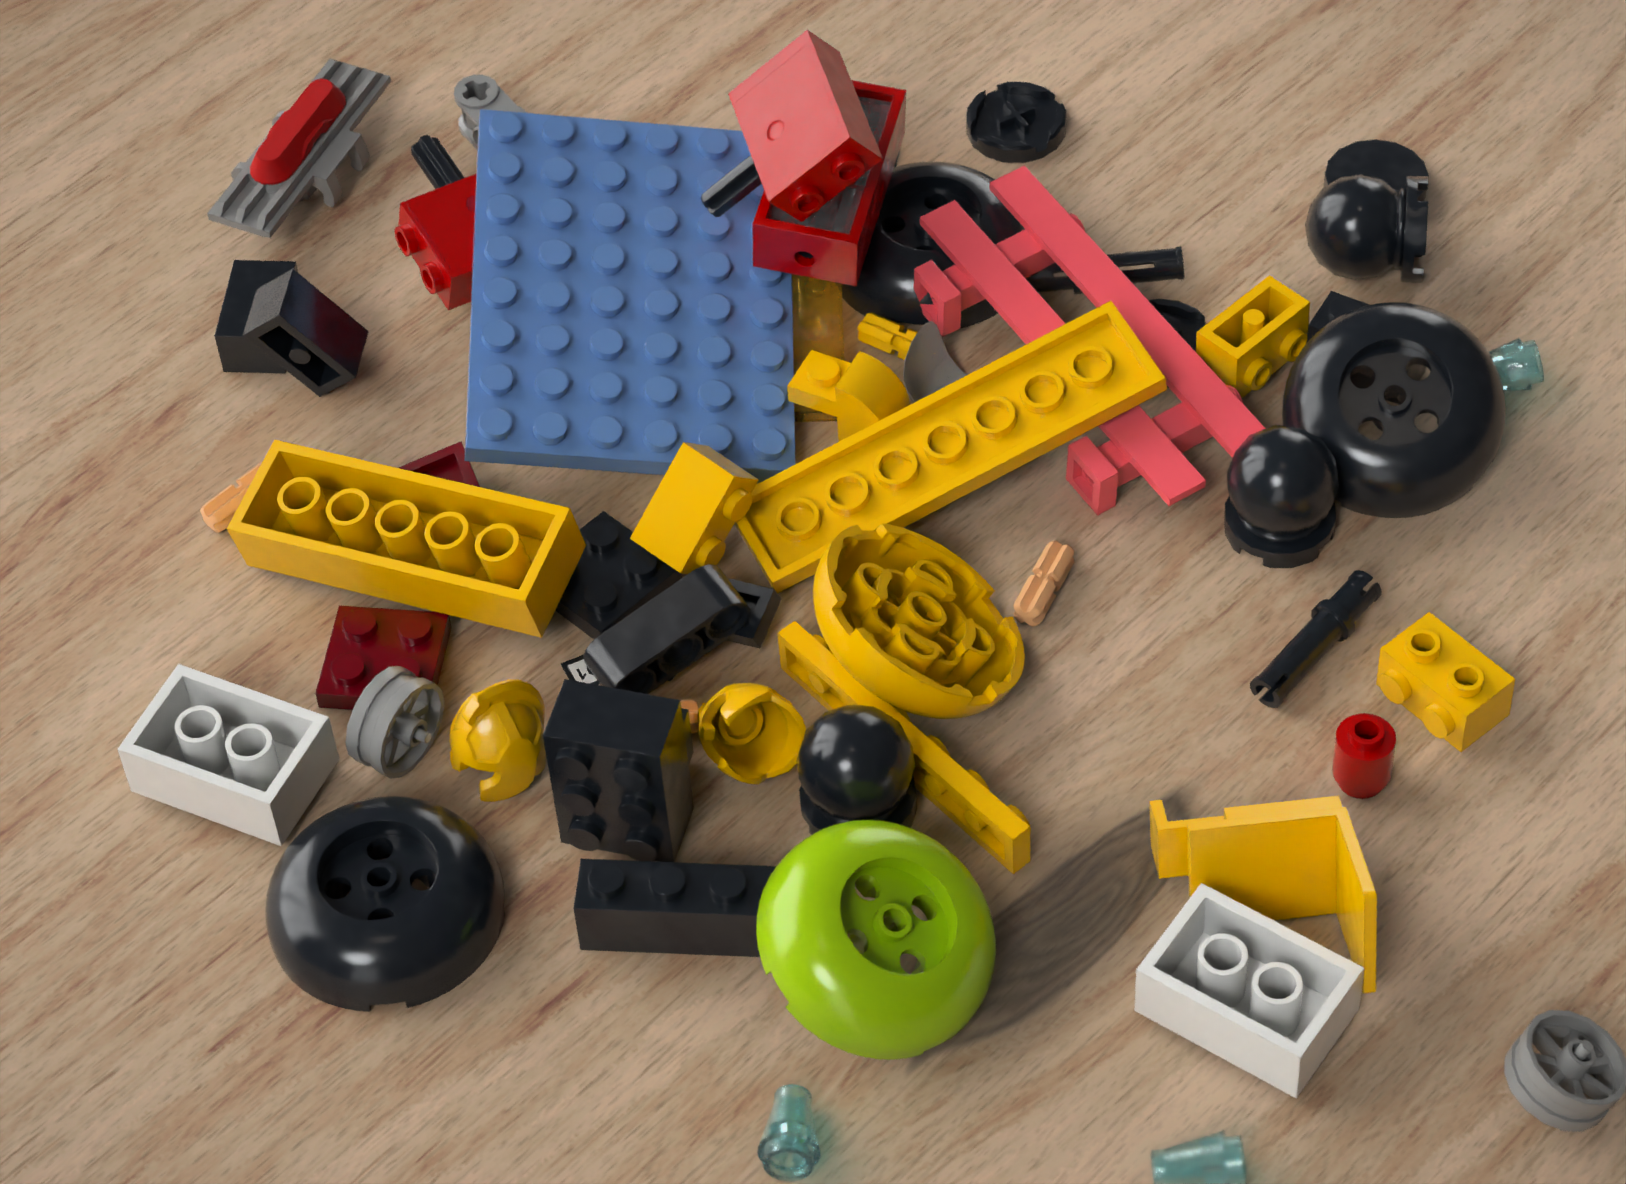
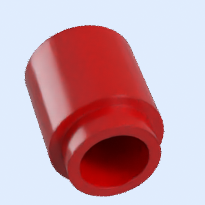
M1368 713L1355 714L1344 719L1337 728L1332 773L1341 790L1351 797L1358 799L1374 797L1391 780L1396 734L1391 724L1385 719Z

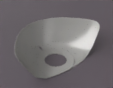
M933 321L925 323L919 329L911 342L904 361L903 380L912 403L967 375L949 356L938 327Z

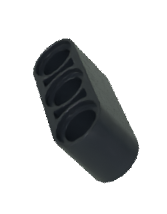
M704 565L684 576L595 638L585 650L584 662L601 686L649 694L743 628L749 619L750 607L717 565Z

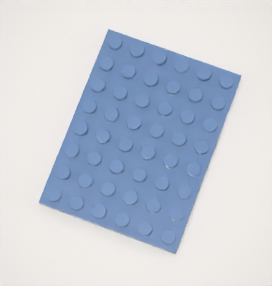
M480 109L464 461L665 475L682 443L687 442L711 447L759 479L758 482H762L795 465L794 403L788 401L787 385L794 376L792 274L753 267L752 224L764 192L762 184L759 185L720 217L713 216L701 201V196L707 189L751 155L742 131Z

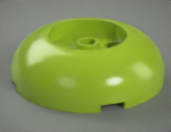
M880 820L849 821L824 828L801 841L779 862L770 875L759 902L756 933L759 954L766 975L772 973L778 987L789 1002L786 1009L799 1023L819 1039L845 1052L866 1058L883 1060L904 1059L921 1055L924 1051L944 1043L961 1031L976 1014L989 989L995 965L996 938L992 916L985 896L969 870L952 852L933 838L913 828ZM855 887L857 888V890H858L864 897H871V898H875V899H874V900H865V899L861 898V897L857 894V892H856V890H855ZM912 905L920 908L928 921L916 917L913 913ZM902 954H911L918 959L911 974L905 972L901 967L900 957Z

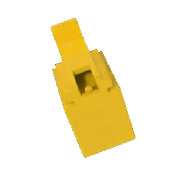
M1339 796L1224 808V816L1177 821L1167 820L1162 800L1149 801L1151 850L1159 879L1189 876V899L1199 885L1203 883L1272 920L1337 914L1352 962L1364 967L1362 993L1376 992L1377 894L1347 808L1342 807Z

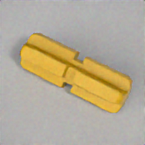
M873 312L867 313L857 328L859 341L890 355H894L895 351L899 352L897 357L904 361L911 342L918 332L910 328L904 332L905 326Z

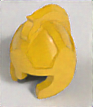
M519 679L504 680L482 691L472 693L461 705L452 720L449 733L452 768L459 772L469 767L494 772L490 778L480 780L479 782L481 801L496 802L516 796L527 789L534 780V776L539 775L545 769L547 759L543 741L545 706L539 691L530 683Z
M756 683L730 684L717 692L707 703L703 702L702 706L698 709L699 738L702 747L709 758L717 764L718 769L729 777L743 783L759 785L766 778L787 773L796 765L806 726L802 716L792 703L772 688Z

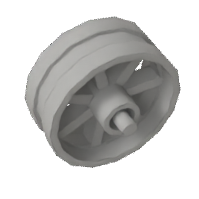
M391 666L377 674L364 688L350 716L345 741L348 755L367 767L372 766L376 771L390 779L402 777L413 770L428 752L439 730L445 703L442 689L434 682L423 677L418 678L413 672L401 666Z
M1549 1010L1535 1016L1505 1055L1504 1074L1513 1095L1526 1111L1542 1123L1562 1131L1583 1132L1598 1125L1626 1090V1059L1622 1049L1606 1030L1591 1019L1571 1011ZM1532 1043L1541 1054L1534 1053ZM1584 1093L1592 1099H1586Z

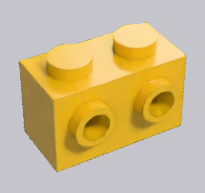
M1269 275L1197 331L1196 353L1225 385L1233 386L1241 398H1243L1250 391L1262 388L1270 376L1288 361H1295L1307 343L1310 301Z
M683 442L630 539L682 574H689L704 565H717L724 555L726 549L724 541L734 523L745 516L752 504L753 496L751 493L759 479L709 446Z
M1428 612L1380 648L1376 685L1381 688L1384 695L1390 701L1403 705L1419 718L1431 734L1440 739L1444 738L1462 752L1510 715L1515 678L1432 613Z

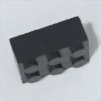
M564 679L543 733L561 843L571 844L585 851L602 850L628 855L638 861L675 862L694 809L681 700Z

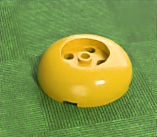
M882 523L876 531H862L857 524L839 533L824 552L817 567L813 585V604L820 631L831 652L845 670L863 687L883 701L906 712L928 718L958 719L981 713L1001 701L1019 681L1024 669V645L1013 616L1004 617L1003 619L1000 612L989 599L995 590L969 564L941 544L917 532Z

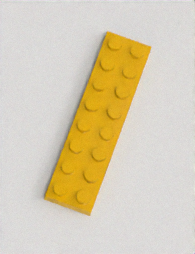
M1109 301L756 484L751 493L753 501L748 512L741 520L734 524L770 585L778 594L816 574L824 552L843 530L858 524L862 531H876L882 523L904 528L1166 391V378L1114 303Z

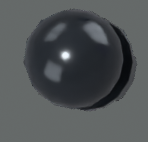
M1363 174L1340 177L1322 188L1310 205L1305 223L1308 246L1318 263L1336 276L1353 280L1378 277L1394 266L1397 270L1401 269V282L1422 283L1424 269L1414 268V257H1422L1426 253L1428 201H1417L1418 191L1428 190V176H1406L1405 189L1399 188L1398 192L1383 179Z
M1273 425L1249 435L1234 453L1227 471L1229 497L1225 502L1224 511L1225 536L1237 553L1240 554L1241 549H1244L1251 555L1263 558V566L1294 568L1313 562L1318 558L1319 549L1326 545L1329 539L1332 540L1335 535L1336 511L1334 500L1339 490L1335 457L1322 439L1301 428Z
M851 704L824 712L806 729L796 760L801 783L799 789L802 816L809 825L810 834L812 835L835 824L857 820H880L911 828L917 811V794L913 777L915 760L912 745L900 722L873 706Z

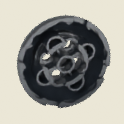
M931 161L901 165L893 169L857 286L832 283L845 302L863 316L873 312L899 324L924 325L929 321L923 315L920 304H933L929 293L919 302L914 291V268L930 260H933L941 271L955 264L920 225L921 216L956 200L994 244L1025 230V228L989 190L990 182L995 180L989 175L967 166L947 162ZM985 299L961 311V328L983 322L995 316L998 312Z
M1398 302L1378 303L1349 311L1335 318L1315 333L1298 354L1290 369L1282 405L1283 426L1301 428L1322 439L1335 457L1339 479V490L1335 499L1341 502V506L1357 513L1383 518H1410L1425 515L1446 507L1464 496L1473 488V484L1484 474L1491 462L1494 461L1502 441L1506 418L1505 392L1495 362L1481 341L1460 322L1444 313L1421 305ZM1416 364L1427 367L1430 370V374L1426 379L1417 381L1411 379L1406 371ZM1359 372L1368 377L1374 376L1375 380L1370 387L1358 388L1352 384L1350 377ZM1397 398L1402 404L1392 406L1386 402V399ZM1423 413H1430L1437 418L1439 426L1433 432L1423 433L1415 426L1414 421L1416 417ZM1366 421H1373L1375 426L1383 431L1380 438L1373 441L1359 433L1360 425Z
M386 796L363 799L338 807L318 818L305 828L284 851L272 874L266 897L265 914L269 940L278 963L288 977L303 991L327 1004L371 1012L370 1005H387L406 1002V1006L409 1008L436 999L451 991L471 976L485 961L496 944L504 923V882L496 857L485 839L471 824L449 809L432 802L410 797ZM381 856H389L386 859L374 860ZM417 878L429 889L416 890L412 887V883Z

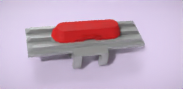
M329 59L292 107L287 111H279L272 120L273 127L248 160L236 165L231 172L232 183L207 213L208 219L252 234L271 238L296 204L304 199L308 200L316 188L322 192L324 203L329 207H334L342 196V189L335 175V170L348 155L351 159V166L355 170L361 171L369 161V152L362 134L353 132V130L391 83L390 76Z

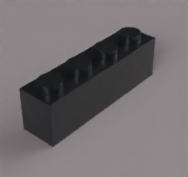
M581 859L573 907L580 950L760 957L756 933L758 907L763 889L776 866Z

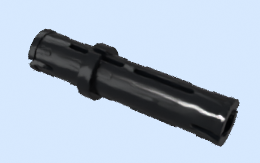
M1181 246L1170 249L1106 254L1117 267L1154 264L1153 268L1123 270L1122 272L1133 284L1170 279L1184 280ZM1056 263L1026 278L1037 292L1074 289V294H1084L1068 276H1053L1054 273L1064 272Z
M1361 570L1354 571L1329 600L1324 599L1311 610L1312 619L1272 662L1250 682V689L1254 696L1264 687L1268 689L1259 699L1262 704L1267 707L1278 708L1283 699L1337 641H1344L1355 631L1354 622L1373 602H1376L1382 593L1378 582L1373 584L1367 592L1363 590L1373 579L1370 574Z

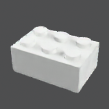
M180 664L176 666L117 749L132 792L279 846L283 845L339 761L328 716Z
M1201 883L1136 969L1135 1011L1297 1098L1358 1012L1364 967Z

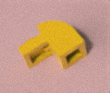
M811 350L787 385L788 401L837 417L838 442L910 405L907 390L898 376L884 363L861 351L857 353L850 363Z

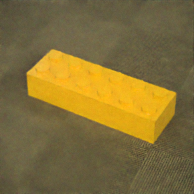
M275 439L227 527L228 533L248 566L540 638L543 637L586 547L573 513L568 507Z

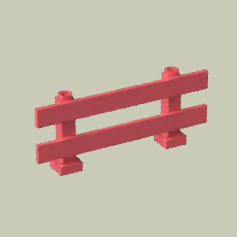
M1025 165L990 182L989 190L1025 228V230L997 244L990 240L956 200L920 217V225L955 264L941 271L933 260H930L914 268V291L919 302L927 293H929L933 304H920L923 315L929 322L933 321L937 325L942 337L961 328V311L985 299L1025 344L1065 325L1066 323L1026 280V278L1056 263L1096 308L1109 301L1114 303L1165 376L1166 385L1181 401V403L1153 418H1150L1137 405L1099 425L1098 427L1110 441L1098 447L1087 436L1068 445L1066 480L1097 516L1116 506L1118 487L1140 475L1168 506L1179 502L1203 489L1206 485L1205 478L1182 454L1183 452L1214 437L1233 458L1236 450L1249 435L1266 429L1244 405L1238 391L1231 385H1225L1085 232L1080 219L1072 213L1069 214Z

